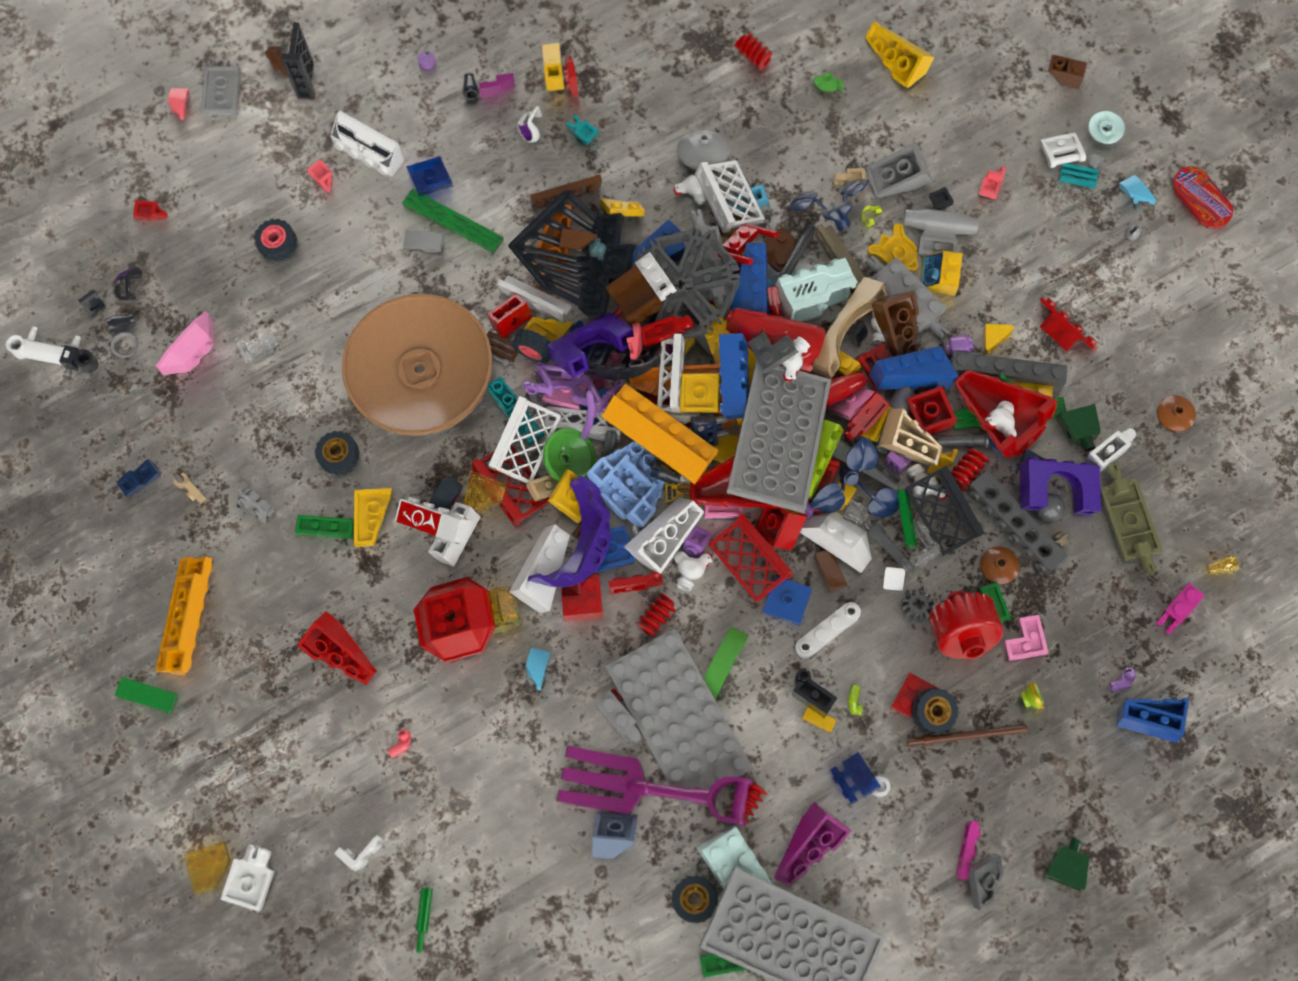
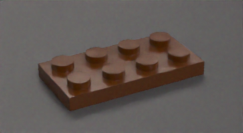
M601 175L531 194V207L537 210L547 207L546 204L552 203L566 190H570L578 198L583 193H597L602 185Z

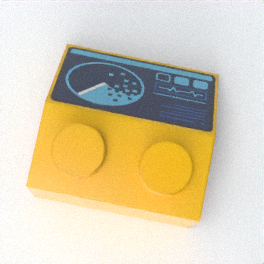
M941 251L923 256L920 281L932 293L955 296L959 287L963 253Z

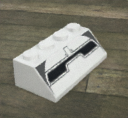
M339 110L331 133L334 147L340 151H346L354 159L362 160L366 166L376 168L382 175L393 177L404 163L399 144Z

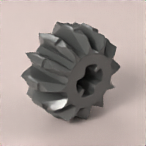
M916 589L912 591V594L907 592L905 594L906 599L901 600V603L904 605L901 607V611L906 612L905 618L912 617L911 622H914L916 618L919 623L923 622V618L928 620L933 610L931 606L934 605V601H928L931 595L927 594L924 596V590H921L919 594ZM917 603V605L921 606V608L918 609V607L914 606V604Z

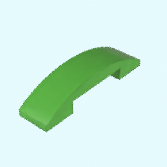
M733 627L726 634L703 678L715 701L749 636Z

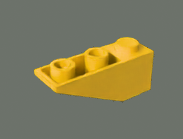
M559 43L542 45L547 91L565 90Z

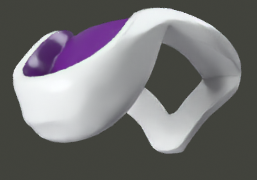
M536 106L532 111L524 113L517 125L520 135L529 143L537 142L540 138L539 130L531 122L533 117H542L539 106ZM526 116H529L527 121L523 124Z

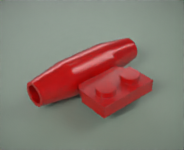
M856 372L838 378L835 373L831 379L826 408L849 398L865 387L867 379L864 373Z

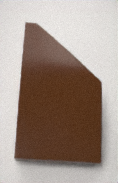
M562 228L559 247L583 250L585 246L593 240L595 241L598 235Z

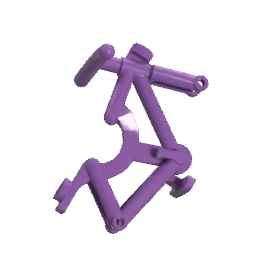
M537 362L536 368L538 371H536L535 376L541 384L524 381L523 389H526V392L531 395L540 392L548 396L553 395L556 388L571 390L574 393L571 396L572 401L588 408L586 423L580 435L582 439H586L593 426L594 417L606 410L613 396H616L620 391L623 382L617 380L601 398L590 379L591 376L585 375L584 372L572 377L558 365ZM550 378H560V379H570V380H569V381H557V380H551ZM582 382L585 383L588 389L586 398L584 397V392L578 387Z

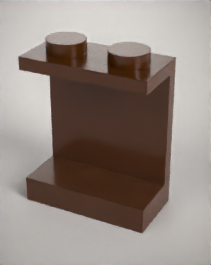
M634 266L605 287L631 325L639 322L640 324L643 323L647 317L657 313L664 306L637 266Z

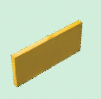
M807 707L802 719L830 733L837 721L828 715L823 718L809 707Z

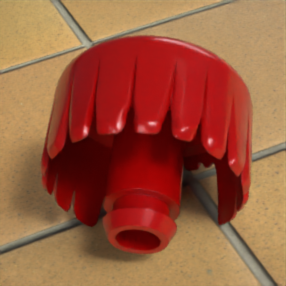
M954 591L947 596V599L944 601V607L942 603H938L936 611L933 608L929 615V622L937 647L943 655L954 659H974L984 655L1000 642L1003 636V626L994 601L987 594H982L981 596L980 593L974 592V598L970 592Z

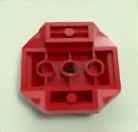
M468 577L431 587L413 609L420 647L447 663L484 653L487 643L496 628L489 590ZM455 613L456 617L451 622L450 618Z

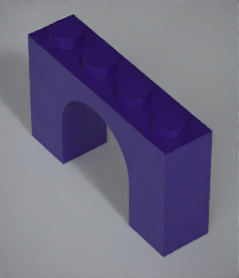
M609 312L547 344L551 360L570 376L575 377L589 369L585 353L581 351L583 348L594 343H608L622 352L629 348L627 338L634 337L633 328Z
M1029 457L1026 461L1020 463L1021 509L1041 510L1048 507V480L1052 474L1064 477L1073 489L1074 514L1093 515L1101 512L1100 466L1092 465L1091 462L1075 464L1071 460L1057 462L1056 459H1046L1043 461L1039 460L1038 457Z

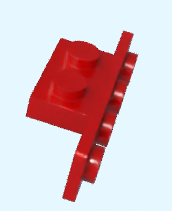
M1049 297L1047 299L1040 298V301L1052 312L1040 327L1066 352L1079 339H1082L1092 350L1096 351L1098 349L1096 346L1098 342L1090 335L1086 337L1082 333L1084 329L1076 322L1072 324L1068 320L1070 316L1063 310L1059 312L1055 308L1057 304Z

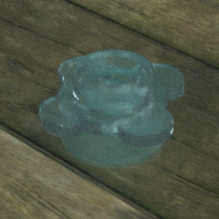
M595 238V242L590 244V254L602 260L606 248L599 238Z

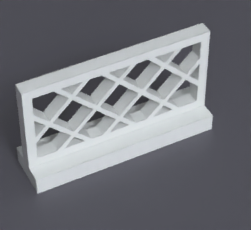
M736 160L708 165L707 162L700 163L695 175L723 233L730 232L731 228L744 226L745 223L757 224L765 220ZM733 167L736 174L728 172L726 168ZM712 170L721 173L720 177L713 175ZM725 175L731 178V184L721 179L722 176ZM734 181L740 183L743 188L740 189L734 186ZM718 184L727 187V192L721 190ZM730 189L740 194L739 197L736 198L728 194ZM741 195L748 198L750 203L747 204L740 200ZM727 198L734 202V207L728 205L725 199ZM737 204L746 208V212L743 213L737 210ZM748 211L755 213L757 217L753 218L747 215ZM734 213L742 217V220L735 221L732 214Z
M519 396L488 465L489 468L526 484L532 481L543 459V449L540 451L539 447L545 445V442L538 445L534 435L545 431L548 439L555 432L562 415ZM528 406L536 409L537 417L528 420L526 416ZM550 415L556 418L553 425L545 427L542 417ZM540 419L543 429L533 432L529 422ZM527 423L531 433L520 437L518 428ZM532 436L536 446L525 450L522 439ZM520 441L523 451L512 454L511 444ZM537 448L540 456L537 460L530 462L527 452ZM524 453L528 463L517 467L514 457ZM512 458L515 465L514 469L508 471L501 468L505 460ZM527 466L530 467L532 474L529 480L521 477L519 469Z

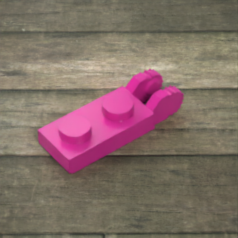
M1188 583L1165 609L1164 614L1156 624L1158 626L1162 625L1167 617L1174 621L1166 630V633L1170 634L1184 621L1205 595Z
M973 820L965 824L956 875L960 880L969 879L968 870L973 867L971 861L976 856V848L974 846L975 841L979 839L981 829L978 828L979 822Z

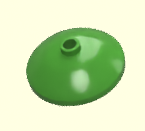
M560 429L551 434L545 442L543 448L544 465L548 473L558 482L567 469H570L578 477L583 476L588 479L587 472L596 463V451L591 440L588 437L582 439L580 436L581 431L576 429Z

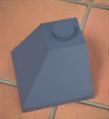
M597 812L593 833L592 857L613 859L634 845L638 815Z

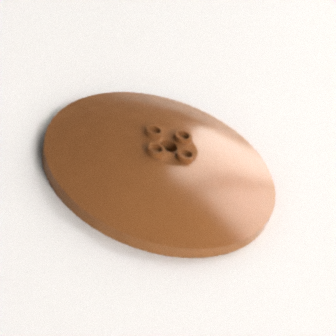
M431 294L400 296L386 301L371 310L351 332L342 357L344 386L356 409L368 421L379 428L408 436L437 433L454 426L466 418L484 397L493 369L490 342L477 318L469 310L453 300ZM418 366L425 368L422 373H416L415 369Z

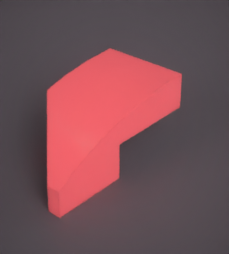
M171 88L167 100L172 113H176L179 115V119L184 120L187 113L186 103L190 95L189 90Z
M320 159L307 169V173L329 194L331 191L332 172Z
M1002 166L1000 170L994 172L992 170L988 171L987 176L983 179L978 195L996 200L1006 166Z
M640 322L632 324L634 337L627 338L631 360L637 359L643 349Z

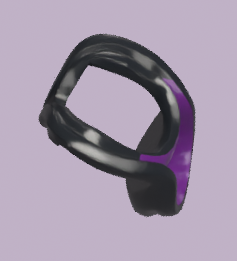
M138 266L132 267L116 277L114 291L119 300L136 299L135 296L130 294V279H139L142 276V270ZM122 279H125L126 296H121L120 282Z

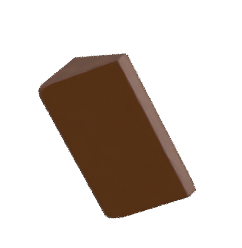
M823 551L814 554V559L829 592L847 585L839 564L832 553Z

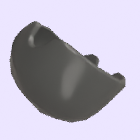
M1048 493V507L1041 510H1033L1034 515L1043 522L1056 521L1064 514V500L1058 494Z

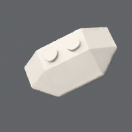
M838 512L815 514L810 519L805 520L800 531L801 534L860 573L863 572L872 559L867 531Z

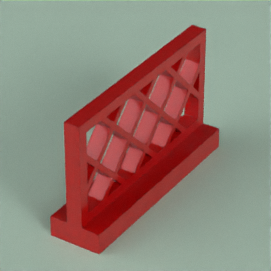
M511 445L510 449L512 451V454L517 453V451ZM493 451L480 460L478 458L474 460L471 470L516 528L522 524L524 519L550 504L548 501L550 497H547L543 502L534 501L533 497L532 500L520 499L522 491L529 492L527 487H523L522 481L520 486L509 484L510 476H508L507 484L498 482L497 474H506L492 470L485 465L486 462L492 459L495 452ZM520 455L515 456L517 465L522 466L526 464ZM507 459L503 462L511 464L510 470L512 469L513 460ZM528 466L523 468V474H521V477L529 479L532 474ZM508 488L519 490L518 498L510 497L508 495ZM519 503L530 504V510L523 514L519 509Z
M742 513L737 517L738 520L714 538L708 545L754 601L758 603L794 574ZM737 526L742 531L741 539L731 538V531ZM719 541H727L726 551H718L714 545ZM730 541L741 542L740 552L729 551ZM744 542L754 545L753 553H743ZM729 555H739L738 566L728 563ZM742 556H753L752 567L741 566ZM756 557H764L766 559V568L755 567ZM741 569L751 570L750 580L741 579ZM754 570L765 571L764 581L753 580ZM768 571L777 572L780 578L775 582H767ZM753 584H764L763 592L756 597L752 592Z

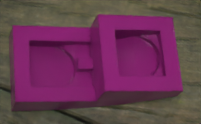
M514 74L496 75V81L479 83L481 98L492 97L515 86Z

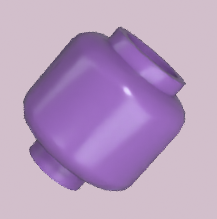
M966 334L950 337L949 344H946L947 355L952 356L953 351L974 352L972 338H968Z

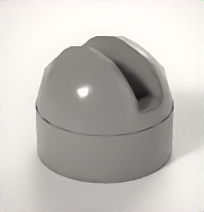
M1093 154L1088 159V164L1093 169H1099L1104 162V158L1098 154Z
M1136 224L1128 226L1125 230V237L1132 241L1138 239L1141 234V229Z

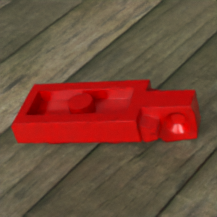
M673 315L640 327L643 345L648 347L673 338L674 334H683L685 330L694 327L693 320L690 316L681 318V316L676 317Z
M874 392L850 419V422L847 424L849 428L843 435L852 441L857 434L859 436L863 433L866 434L888 409L890 404L880 394Z
M651 572L650 575L646 576L637 574L625 579L616 577L608 581L609 591L611 595L649 590V587L662 586V573Z

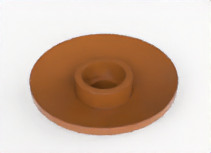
M1169 396L1159 404L1157 416L1165 428L1181 432L1192 426L1196 418V411L1192 403L1186 398Z
M993 547L983 554L980 560V569L988 581L992 583L998 582L999 585L1010 583L1016 578L1019 572V561L1017 556L1008 548ZM998 561H1003L1004 566H999Z

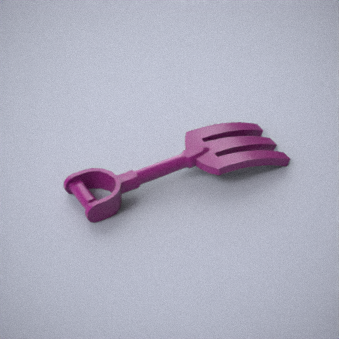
M573 746L566 747V758L628 773L627 776L562 768L560 778L562 780L624 795L623 798H614L558 790L557 802L628 815L636 808L642 796L651 795L707 805L711 813L721 822L734 826H746V821H743L748 787L752 785L753 780L734 776L723 777L717 780L710 789L651 783L649 780H645L642 765L637 758L602 753ZM729 784H736L731 818L723 817L716 808L717 795L723 787Z

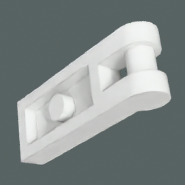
M650 252L635 262L661 301H664L670 293L674 294L677 291Z

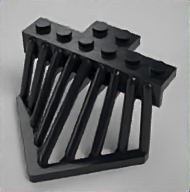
M570 190L563 191L508 245L510 250L548 294L553 293L577 305L578 309L587 317L607 314L610 293L605 287L631 269L634 246L631 243L619 245L624 216L621 213L605 215L599 209L596 210L595 214ZM571 201L588 218H590L594 222V224H590L589 222L578 216L576 213L568 209L565 206V204ZM557 212L563 213L590 233L598 235V238L585 246L583 250H571L584 255L576 257L528 246L525 243L529 239L536 238L537 240L560 246V239L538 232L544 225H548L562 232V228L574 230L551 219ZM550 259H555V260H559V261H563V262H567V263H572V264H576V265H580V266H579V267H575V266H572V265L564 264V263L557 262V261L550 260ZM558 270H562V271H566V272L573 273V274H576V275H580V277H575V276H573V275H570V274H567V273H564V272H561V271H558ZM570 283L579 285V286H581V287H576V286H574V285H572V284H570ZM556 286H558V287H560V288H563V289H565V290H567V291H570V292H572V293H574V294H576V295H579L580 297L577 298V297H575V296H573V295H571V294H569V293H567V292H565V291H563V290L557 288Z

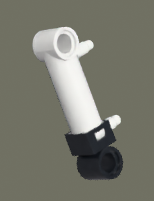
M33 326L28 333L27 339H23L19 335H13L6 341V348L18 359L28 358L62 365L65 369L78 371L80 368L85 373L94 372L99 365L98 360L89 350L78 349L81 337L78 335L75 336L71 346L65 345L61 347L34 341L38 329Z

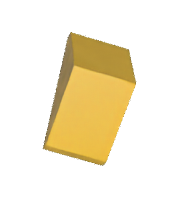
M985 324L983 329V355H989L1012 335L1015 327L1013 325Z

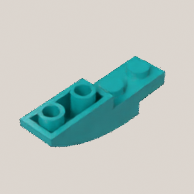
M499 376L489 383L487 391L509 420L518 397L504 379ZM526 410L528 420L532 419V416ZM535 420L529 422L533 432L541 430ZM527 423L518 428L520 436L531 433ZM544 432L534 435L536 441L545 436ZM532 436L524 439L529 446L535 443Z

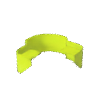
M870 205L862 210V213L870 209L872 211L876 210V214H882L880 206L872 207ZM861 214V219L865 222L866 227L870 228L874 225L873 218L869 219L870 224H868L866 218Z

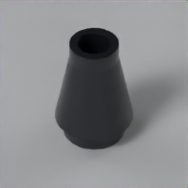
M466 73L464 75L462 94L466 99L474 100L478 97L480 90L474 74Z
M132 314L110 316V318L106 319L110 333H118L135 324Z

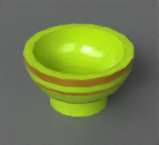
M1030 682L1026 687V691L1021 692L1025 706L1044 709V702L1036 682Z

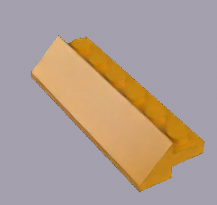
M626 383L617 395L613 396L602 415L603 419L694 485L719 453V450Z
M189 556L180 559L155 672L186 675L192 665L191 656L196 646L195 638L200 627L199 620L204 609L203 601L208 590V578L212 572L211 564L213 558L205 556L196 559Z

